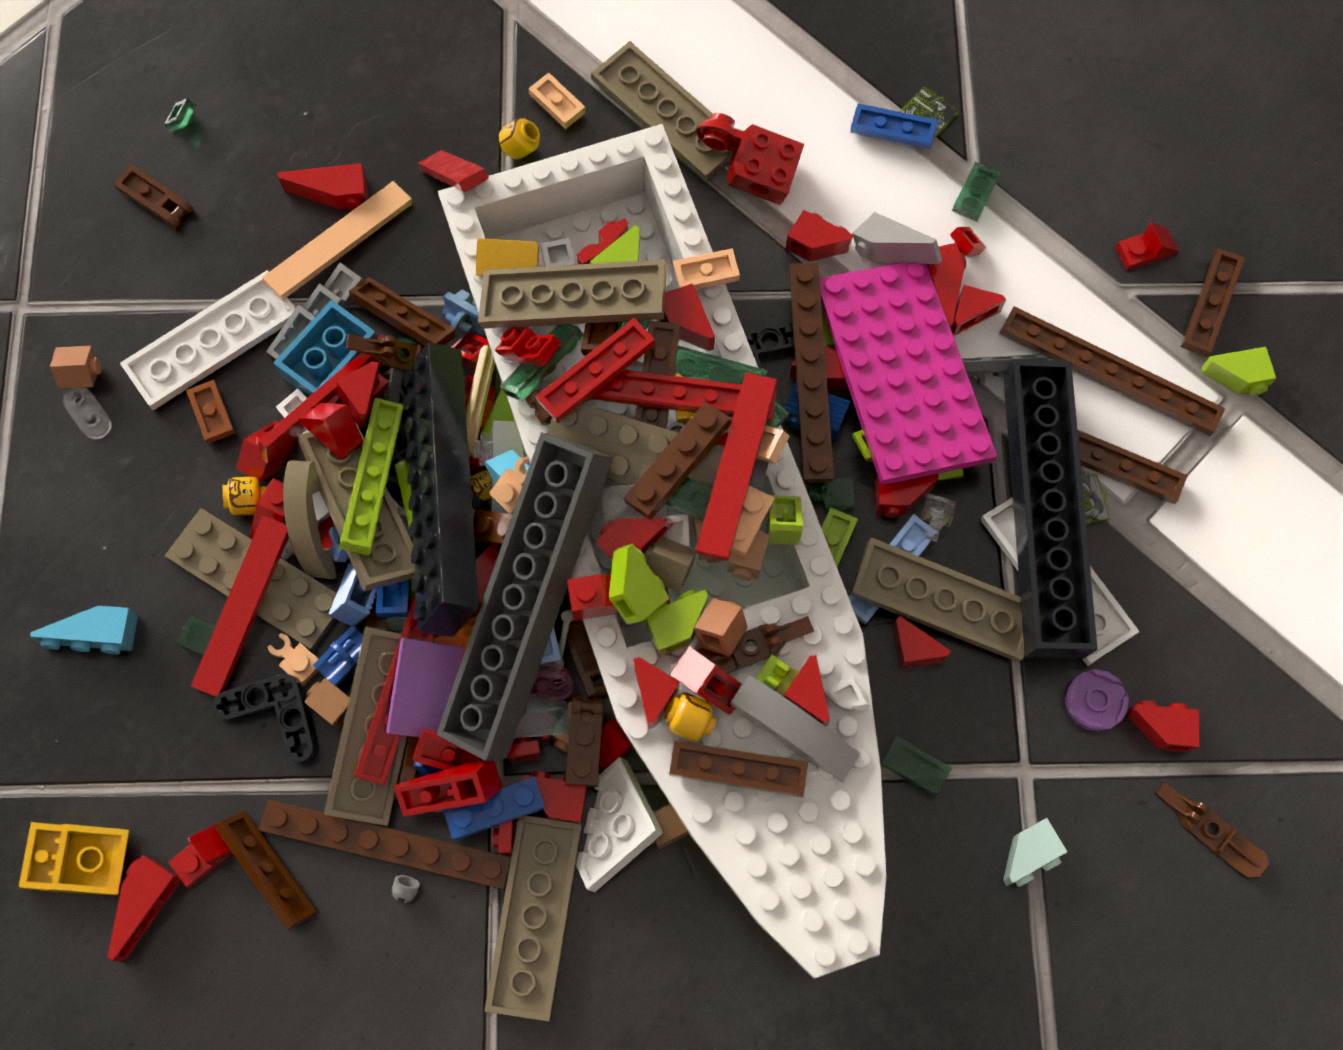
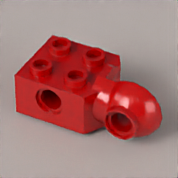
M713 113L710 119L703 121L695 129V134L707 147L717 151L727 150L732 152L729 162L730 167L727 173L730 187L778 205L782 204L789 193L804 143L754 124L744 131L734 127V119L723 113Z

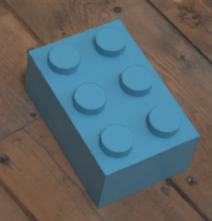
M330 300L273 364L284 380L309 397L360 353L346 349L348 334L370 339L378 337L373 329L333 300Z

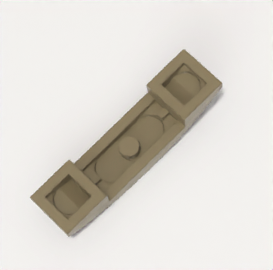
M291 460L287 462L285 470L283 505L287 532L293 551L300 565L310 577L334 579L336 578L332 551L328 548H322L312 494L320 491L315 462Z

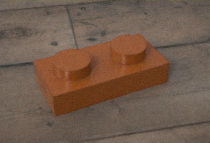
M214 380L186 390L207 444L235 434L219 388Z

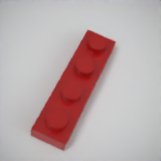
M633 318L536 395L537 402L559 423L655 346V339Z

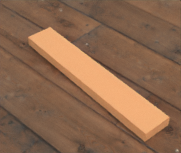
M392 181L262 277L263 283L283 301L412 205V198Z

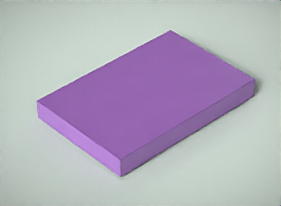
M401 638L386 733L420 737L422 728L438 731L463 659L464 647Z

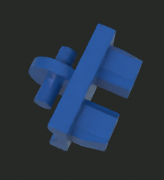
M352 625L314 663L313 666L336 687L356 668L363 634Z

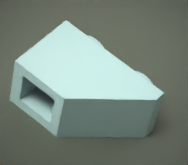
M1047 818L1013 837L1003 878L1006 886L1015 882L1020 887L1035 878L1032 874L1033 871L1043 867L1046 872L1062 863L1059 857L1067 853V850Z

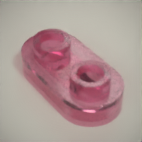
M540 665L529 698L563 700L569 697L574 690L571 672L563 667ZM556 678L562 679L560 682H554L553 680Z

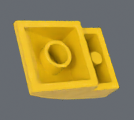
M31 822L19 888L66 893L119 895L130 830Z

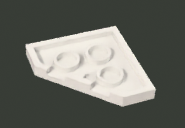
M621 757L615 760L598 776V787L594 788L598 790L594 808H589L583 832L587 834L584 850L578 853L576 861L577 869L586 889L592 892H596L663 834L628 761Z

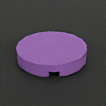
M1093 669L1079 674L1071 681L1066 689L1065 704L1068 714L1075 723L1086 730L1099 732L1109 730L1123 720L1128 711L1127 692L1125 693L1119 678L1108 671Z

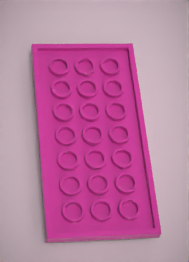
M902 262L819 278L821 307L880 484L886 485L995 462L997 458L995 448L927 264Z

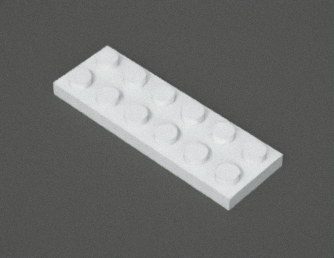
M268 270L120 362V365L152 410L163 405L283 328L296 308L288 298L281 301L263 283L262 277L268 273Z
M1012 497L983 515L980 520L1018 571ZM1091 566L1098 650L1088 657L1082 658L1087 666L1140 632Z

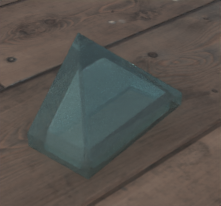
M535 697L528 699L515 738L568 734L570 732L568 701Z

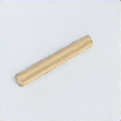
M487 345L480 349L466 408L469 457L475 452L495 366L490 346Z

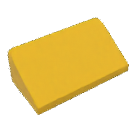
M478 238L476 276H483L484 270L538 267L540 253L538 243L534 241Z

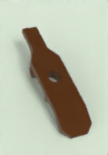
M348 334L346 349L371 355L380 365L405 372L414 364L417 353L422 352L425 348L423 345H414L396 340L394 336L370 339ZM400 351L405 353L406 359L401 357Z
M806 616L781 626H776L775 623L763 624L745 631L730 657L703 648L696 649L695 651L729 674L768 659L771 655H778L787 642L814 632L809 617ZM750 641L754 642L757 645V649L752 652L747 651L745 644Z
M1166 782L1157 790L1155 795L1178 813L1183 828L1247 879L1260 878L1269 867L1267 853L1248 841L1237 832V829L1231 827L1208 808L1207 805L1200 801H1190ZM1208 824H1212L1215 826V835H1212L1208 832Z

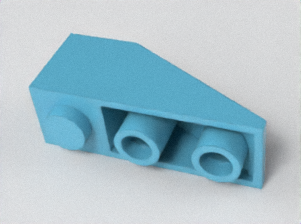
M96 606L32 631L30 637L41 643L40 647L58 650L61 645L71 646L70 649L79 652H90V648H100L101 652L120 654L121 650L132 651L138 615L129 608Z

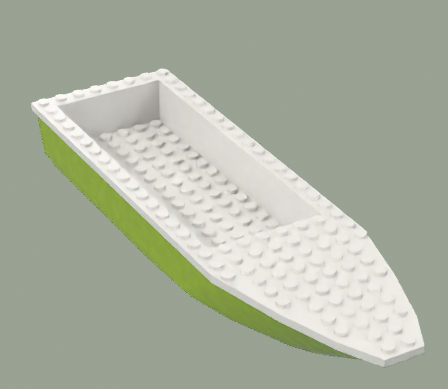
M663 124L490 175L488 180L466 192L456 189L455 186L438 191L478 313L483 276H476L478 238L537 242L540 252L538 267H544L540 244L570 237L577 263V254L584 247L599 243L598 231L609 222H618L625 218L628 222V230L635 224L640 228L639 261L665 259L667 265L666 292L678 288L673 269L674 260L713 252ZM722 284L696 290L715 335L714 349L707 351L679 339L674 376L679 373L682 377L741 385L745 372L761 376L726 285ZM639 320L638 322L648 331L649 320ZM620 321L619 329L629 321ZM586 323L526 326L530 327L536 335L554 334L562 343L545 366L523 364L496 353L495 348L501 342L502 334L512 327L484 329L526 455L530 458L529 463H531L541 432L548 433L550 424L541 425L537 419L538 413L534 408L529 407L525 398L531 392L538 389L541 390L553 383L585 357L580 348ZM644 354L637 361L643 363ZM592 399L584 403L635 419L637 405ZM774 409L773 422H766V425L782 430ZM669 410L667 428L669 425L677 423L675 410ZM787 442L776 464H768L762 492L768 495L801 497L803 532L799 545L768 544L759 579L752 578L750 581L737 579L732 575L733 573L727 572L728 561L723 560L709 563L707 559L699 560L698 554H696L689 576L680 592L668 588L670 603L679 600L678 597L689 590L696 589L697 592L706 589L708 600L705 609L712 598L725 602L732 601L742 606L748 626L746 631L763 624L775 623L776 626H781L806 616L809 617L814 632L787 642L775 657L799 672L809 656L816 655L824 690L854 676L869 703V707L866 709L849 711L835 706L826 698L830 717L826 727L860 753L843 782L786 747L785 742L758 726V722L736 708L731 715H728L712 704V716L716 717L715 726L709 736L703 735L696 742L670 732L667 728V721L664 720V714L655 728L648 729L633 658L640 657L673 677L670 674L672 672L671 664L679 660L687 647L659 657L645 624V619L641 622L627 625L620 614L584 619L583 623L617 722L689 834L755 921L814 979L880 954L886 862L881 768L863 633ZM606 478L571 579L611 574L612 559L595 542L601 537L599 534L600 530L611 520L646 518L628 506L623 499L633 486ZM669 498L654 517L683 514L693 516V514L705 513L707 509ZM768 514L759 532L767 533ZM693 528L694 548L692 549L696 550L697 545ZM750 641L745 644V648L747 651L752 652L757 649V645ZM699 642L695 646L694 650L701 648ZM768 659L729 673V675L743 684L748 675L756 678ZM680 682V689L675 696L679 697L682 693L687 692L705 700ZM674 741L808 762L804 796L802 798L669 776Z

